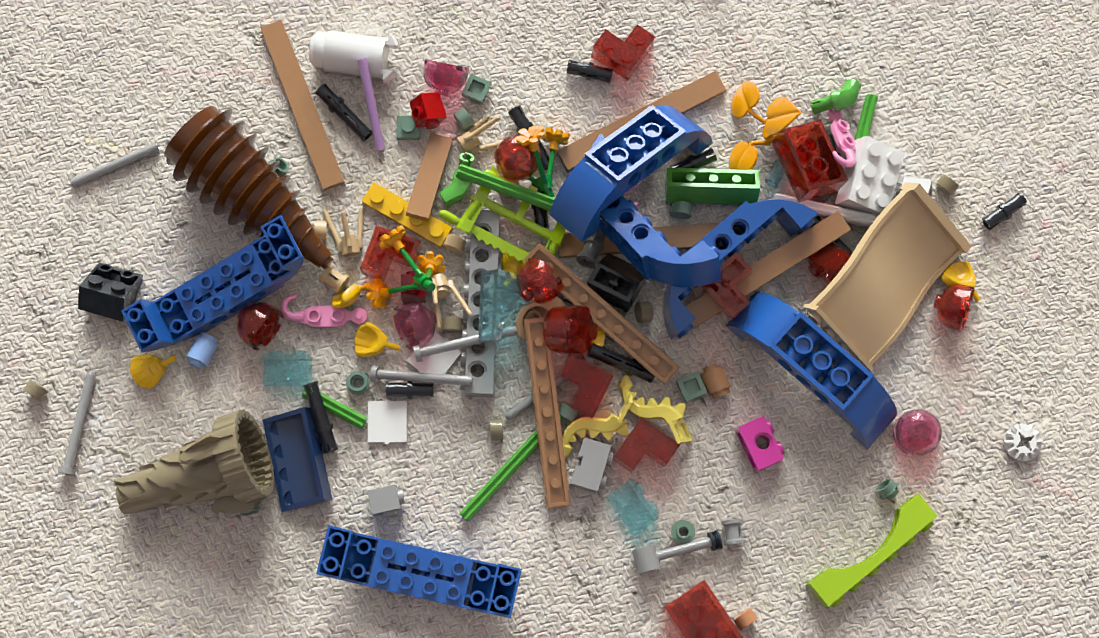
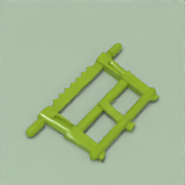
M494 166L491 167V170L487 169L484 171L487 174L512 182L499 175L498 170ZM530 185L528 188L536 192L538 190V188ZM480 186L476 194L470 198L472 202L461 219L446 210L439 212V217L453 225L455 224L457 230L475 235L478 242L483 240L486 245L491 244L493 249L499 248L500 252H506L509 258L514 256L517 262L522 260L525 266L528 265L524 261L529 254L528 252L474 224L483 206L547 239L545 248L554 256L557 248L562 247V239L566 231L558 222L553 231H550L525 218L524 216L530 206L529 203L522 201L517 213L487 198L491 189Z

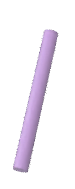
M367 58L360 59L358 64L376 151L385 150Z

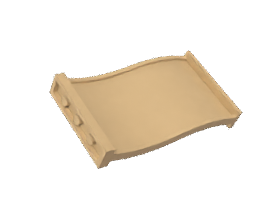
M905 182L900 188L901 192L875 219L837 276L810 304L805 303L803 306L811 321L818 324L826 334L869 371L874 369L872 365L885 353L906 327L936 279L961 253H967L972 247L920 183Z

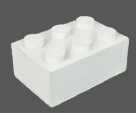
M864 136L854 140L856 143L854 153L856 162L853 167H845L835 204L843 208L880 215L893 199L905 152L869 136Z

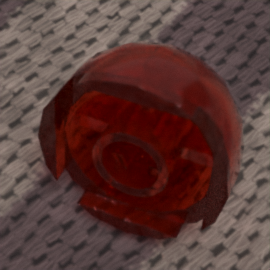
M511 135L503 139L497 145L494 153L498 172L504 178L511 181L528 179L538 170L534 154L530 151L529 145L522 146L516 142L515 138L520 135Z
M535 257L531 260L530 258L527 259L518 270L516 276L521 298L526 302L531 301L536 304H546L555 299L563 291L564 285L559 276L555 279L551 274L553 269L548 264Z
M955 284L945 288L942 295L937 294L934 308H937V317L944 326L960 332L964 329L975 288Z
M257 302L244 307L238 314L237 332L241 340L253 350H260L258 346L261 344L264 346L268 345L280 330L281 325L278 321L279 317L283 319V313L275 306L265 302Z

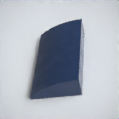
M302 407L262 419L274 467L273 471L281 511H292L333 500L319 435L314 430L316 425L311 409L309 407Z

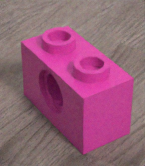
M764 416L735 429L755 473L784 459V449L779 441L776 442L772 434L774 433L773 425ZM757 438L765 439L767 443L766 449L757 447Z

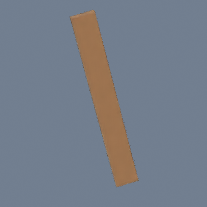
M282 20L260 27L323 191L344 184L345 181Z
M716 71L559 149L557 154L567 172H569L585 157V153L591 149V146L600 134L607 138L651 105L654 107L670 105L684 114L725 93L726 88Z
M840 212L833 213L686 305V308L696 318L691 323L694 326L693 329L850 232L851 229Z
M720 223L653 227L656 232L659 230L664 234L671 248L675 246L678 250L692 248ZM565 233L562 239V247H558L559 258L577 257L583 250V242L571 233ZM605 236L603 240L604 248L598 255H607L608 253L622 254L609 238Z
M538 243L524 259L530 267L664 385L678 371L680 366L542 244Z
M548 317L524 319L546 509L567 507L571 505Z

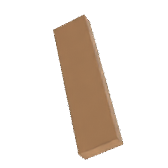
M430 133L407 207L406 216L429 222L453 138Z

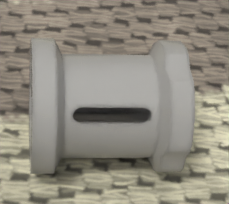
M742 519L721 521V525L724 526L726 541H724V545L745 543L741 531Z

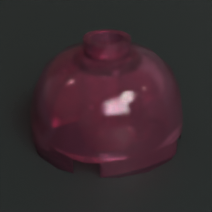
M424 60V81L428 87L435 89V92L448 96L449 92H457L465 85L469 68Z
M408 302L394 308V310H397V314L393 315L395 328L401 340L406 338L409 344L405 346L408 349L414 350L413 346L419 345V347H422L431 341L435 333V324L437 323V318L433 311H430L419 302Z
M913 409L907 411L894 424V441L896 446L906 454L923 456L931 453L939 445L942 438V427L939 420L926 410Z

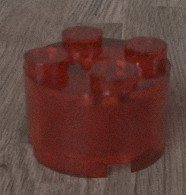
M587 306L552 307L544 319V322H547V329H543L544 341L552 352L584 353L598 335V330L594 326L590 310Z

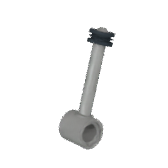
M715 530L712 533H707L708 538L657 551L655 544L632 550L637 572L641 574L661 568V560L711 547L712 551L718 550V548L722 549V537L718 530Z

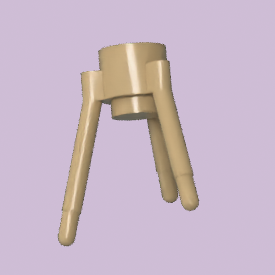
M489 115L484 116L471 128L463 132L461 136L457 137L465 153L471 151L473 155L483 150L513 143L516 140L511 138L477 147V144L480 143L477 135L500 120V117L496 116L484 124L490 118Z
M324 209L323 214L336 242L338 252H342L343 257L360 254V249L363 248V209H359L357 239H355V235H350L345 211H341L345 235L341 237L342 241H340L327 210Z
M436 274L431 277L436 285L435 290L432 291V298L435 307L437 329L442 328L439 299L447 297L450 290L469 317L472 316L469 307L455 288L453 280L448 281L444 274Z

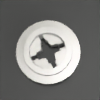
M1023 423L1012 426L1004 437V446L1007 453L1019 461L1034 459L1041 452L1043 441L1040 439V432L1036 431L1032 425ZM1020 436L1022 438L1030 437L1029 442H1027L1028 448L1026 446L1016 447L1021 441Z

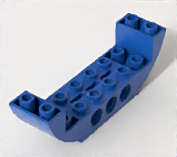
M651 105L585 153V157L576 165L559 189L549 215L578 240L583 242L599 230L600 212L686 147L694 154H700L713 144L712 138L706 131L673 106L659 105L654 107Z
M602 134L597 137L591 149L605 139ZM623 195L600 212L599 228L646 280L652 278L673 286L694 287L707 285L722 279L720 271L722 267L719 263L720 254L714 246L711 245L709 247L703 240L684 255H681L675 246L672 248L669 246L666 237L661 231L658 230L656 232L653 229L652 223L646 215L641 216L637 212L638 209L633 201L630 199L627 201Z
M771 199L751 204L745 201L693 247L703 240L709 247L711 245L714 246L720 254L719 263L722 266L728 261L726 259L727 255L729 258H732L745 246L743 241L748 244L763 231L760 228L761 226L765 229L776 220L790 237L796 232L800 235L815 223L812 218L818 212L803 204L789 200ZM715 244L719 245L721 247V250H719L715 246ZM666 285L663 298V314L665 326L671 340L675 336H678L680 339L694 327L691 323L696 318L681 302L693 291L691 287Z
M282 215L261 226L264 233L262 237L155 301L140 299L123 309L121 312L141 353L166 348L201 334V332L206 333L284 287L283 285L302 267L304 260Z
M755 292L725 325L742 341L748 336L853 428L850 435L867 450L898 415L893 400L874 377L873 373L806 315L780 299L762 292Z
M328 525L316 574L451 606L511 618L522 569L399 543Z

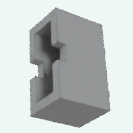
M584 437L578 454V459H582L580 466L575 465L570 486L596 494L599 488L603 489L607 479V475H604L603 472L605 466L611 465L614 454L610 452L611 445Z

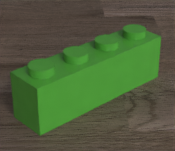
M667 168L665 203L686 201L693 204L742 205L745 201L749 204L758 202L760 193L759 170Z

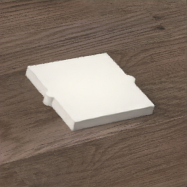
M431 329L421 341L419 347L423 348L448 342L449 339H444ZM459 349L422 357L423 361L417 362L413 351L406 362L420 373L446 374L462 352Z
M389 399L385 401H368V443H385L386 445L390 443H407V401H390Z

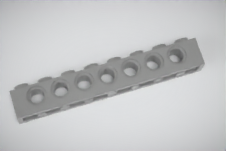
M481 210L474 224L499 237L500 215L491 210ZM471 234V239H466V253H470V262L465 261V275H469V284H464V298H468V307L472 312V316L469 317L463 309V321H467V330L462 331V338L496 330L499 248L493 249L491 244L486 245L483 240L478 242L473 234ZM484 253L488 256V259L485 262H479L476 260V256ZM485 276L488 281L483 285H478L475 282V278ZM478 298H483L487 304L482 308H478L474 305V301ZM476 321H482L486 324V327L481 331H477L473 328V324ZM495 340L480 343L485 347L484 352L481 354H475L472 351L474 345L467 346L466 353L461 355V367H466L465 376H471L473 384L470 386L460 385V390H465V397L493 398ZM474 367H481L484 370V374L481 377H474L471 374V370Z

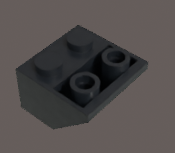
M608 253L596 265L587 281V285L606 302L629 312L646 279L632 264Z
M98 263L79 285L78 309L123 322L125 318L121 311L135 303L143 275L134 273L131 270L113 267L110 264Z

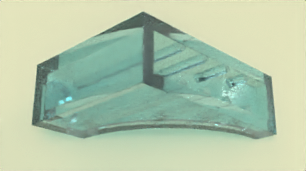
M500 269L481 272L478 342L502 341L506 320L513 309L518 305L529 304L537 300V279Z

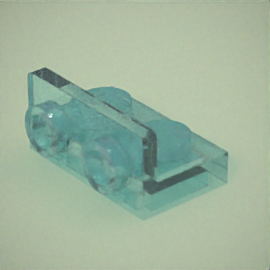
M295 350L292 351V354H283L282 351H268V354L262 355V360L264 361V386H303L312 383V357L310 354H306V351Z
M630 479L606 498L632 535L635 536L659 519L657 516L659 511L652 501L647 502L643 496L645 491L638 481L634 483Z

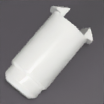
M318 31L312 36L310 42L309 60L313 67L322 68L327 72L361 76L358 60L367 58L370 77L383 79V83L388 84L396 76L394 71L387 70L389 49L399 50V43L392 34H389V38H380L336 31Z

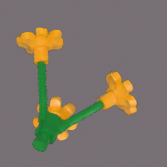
M536 126L529 127L528 131L524 128L518 131L520 136H517L515 140L522 146L529 145L530 151L534 154L541 177L534 178L524 171L521 165L516 163L518 151L515 148L509 150L507 157L502 156L499 162L502 164L496 168L498 174L504 176L508 170H512L516 174L519 173L527 178L536 187H539L540 191L545 195L555 197L552 190L555 152L558 151L559 144H568L570 134L567 132L563 133L562 130L554 132L552 128H545L544 130V126H539L537 129ZM541 139L549 143L550 157L546 175L538 152V141Z
M402 225L391 230L389 235L384 234L381 236L380 240L382 242L379 244V247L381 249L394 247L398 253L402 254L415 272L414 283L391 288L387 287L386 283H382L381 279L374 278L373 283L366 284V289L371 291L366 294L367 301L373 300L372 306L375 309L386 307V300L390 299L393 293L413 289L434 291L436 285L433 283L431 276L444 273L446 270V266L441 264L444 259L443 256L439 254L434 257L432 251L426 253V258L423 255L417 257L420 265L414 263L401 242L402 237L406 233Z

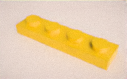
M375 182L372 183L362 199V204L393 222L402 225L407 230L440 249L447 235L453 230L451 226L430 215L429 222L406 216L409 202Z

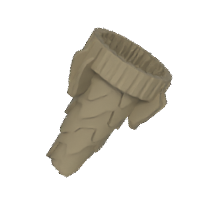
M242 409L216 418L212 431L201 435L197 440L188 442L179 450L159 457L160 460L139 467L137 472L116 478L113 481L116 485L119 509L123 514L139 513L164 505V508H168L174 505L215 500L211 506L213 512L248 513L253 508H256L258 501L266 499L273 492L275 477L274 467L264 434L254 417L248 411Z

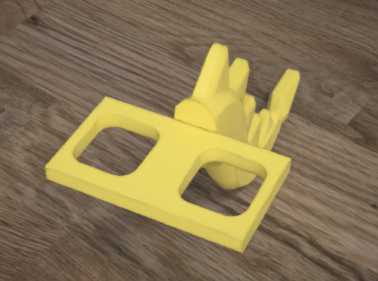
M628 375L623 376L619 388L622 389L624 403L629 394H633L629 410L634 415L643 419H664L666 424L670 425L677 444L693 441L686 423L682 419L686 404L681 403L672 406L669 397H665L660 404L654 398H650L647 405H645L643 397L635 401L637 393L630 392L634 385Z
M629 394L619 416L611 413L606 419L582 417L568 425L562 436L565 459L573 449L569 443L577 441L575 434L584 438L586 430H588L591 438H596L599 433H602L608 441L612 439L614 432L628 436V422L623 418L632 404L633 394Z

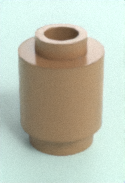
M716 363L703 368L704 373L700 375L708 394L712 395L713 400L731 393L729 389L730 383L722 366L717 367Z

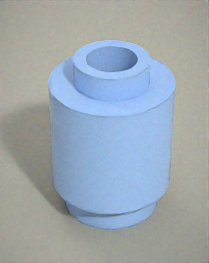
M201 332L200 336L195 338L186 356L189 359L188 363L198 369H202L203 366L208 367L218 348V340L209 334Z

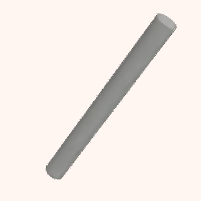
M155 142L72 178L70 183L73 188L154 154L159 151V148Z

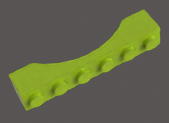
M920 494L913 495L895 510L893 523L887 537L871 556L850 567L823 569L805 585L823 607H829L830 605L833 608L844 600L842 595L848 590L852 593L862 585L860 580L866 575L870 578L880 570L878 565L884 560L888 563L898 555L896 550L902 545L906 548L916 540L914 535L920 530L924 533L934 525L932 520L937 515Z

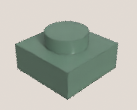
M470 74L461 94L463 97L483 105L492 82Z
M397 116V140H420V128L416 127L412 116Z
M699 372L676 381L685 403L708 393Z

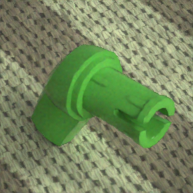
M848 79L841 89L831 91L829 96L812 100L811 108L814 115L832 109L838 112L854 104L861 89V83L855 79Z
M466 152L464 159V153H461L459 156V166L463 164L472 168L473 154ZM457 170L454 171L452 184L439 193L446 207L464 199L472 185V182L458 178L456 176Z

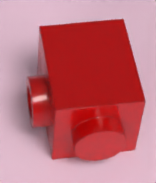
M439 92L420 93L409 102L412 117L417 128L435 129L440 126V122L447 118Z

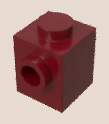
M407 271L406 274H401V286L414 283V271ZM413 289L401 292L402 303H426V290Z

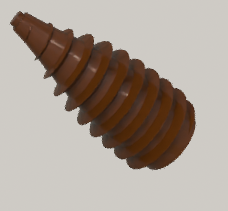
M209 106L188 120L173 136L164 152L167 164L175 166L173 179L175 181L188 179L186 190L189 193L202 190L200 195V202L202 204L216 201L213 209L215 215H221L229 211V225L244 222V235H250L258 231L261 233L260 237H262L264 233L261 226L282 215L303 258L318 268L322 267L325 270L334 261L332 253L315 231V224L311 225L305 212L308 207L301 208L296 200L301 190L290 193L287 183L291 175L281 178L278 176L276 170L280 160L268 164L265 156L269 147L256 150L253 144L257 134L245 138L241 134L245 122L241 121L232 125L229 121L233 112L232 109L220 112L214 106Z

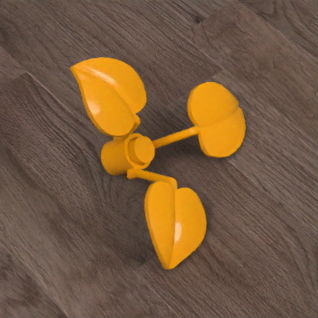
M744 81L732 98L731 112L738 118H743L749 112L750 115L763 123L765 127L762 130V136L765 141H751L749 144L745 141L739 142L730 154L729 169L752 170L758 159V151L754 147L755 145L770 146L773 143L780 147L784 146L790 136L789 131L785 128L802 112L787 98L778 97L769 105L766 112L767 118L763 119L752 110L759 102V90L754 83Z

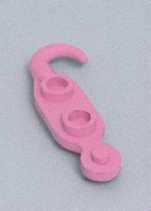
M828 110L827 115L832 121L830 132L836 141L837 150L845 155L846 160L841 158L836 151H833L832 155L840 165L847 168L853 167L856 162L854 155L856 143L849 131L850 127L846 121L842 120L841 111Z
M296 294L287 296L281 304V312L286 319L314 328L342 327L348 321L361 325L366 322L368 317L366 311L362 308H356L349 312L345 308L335 309L333 306H312L294 313L289 311L288 303L297 298Z

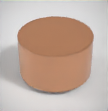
M748 608L733 621L742 631L758 619V617L751 608Z

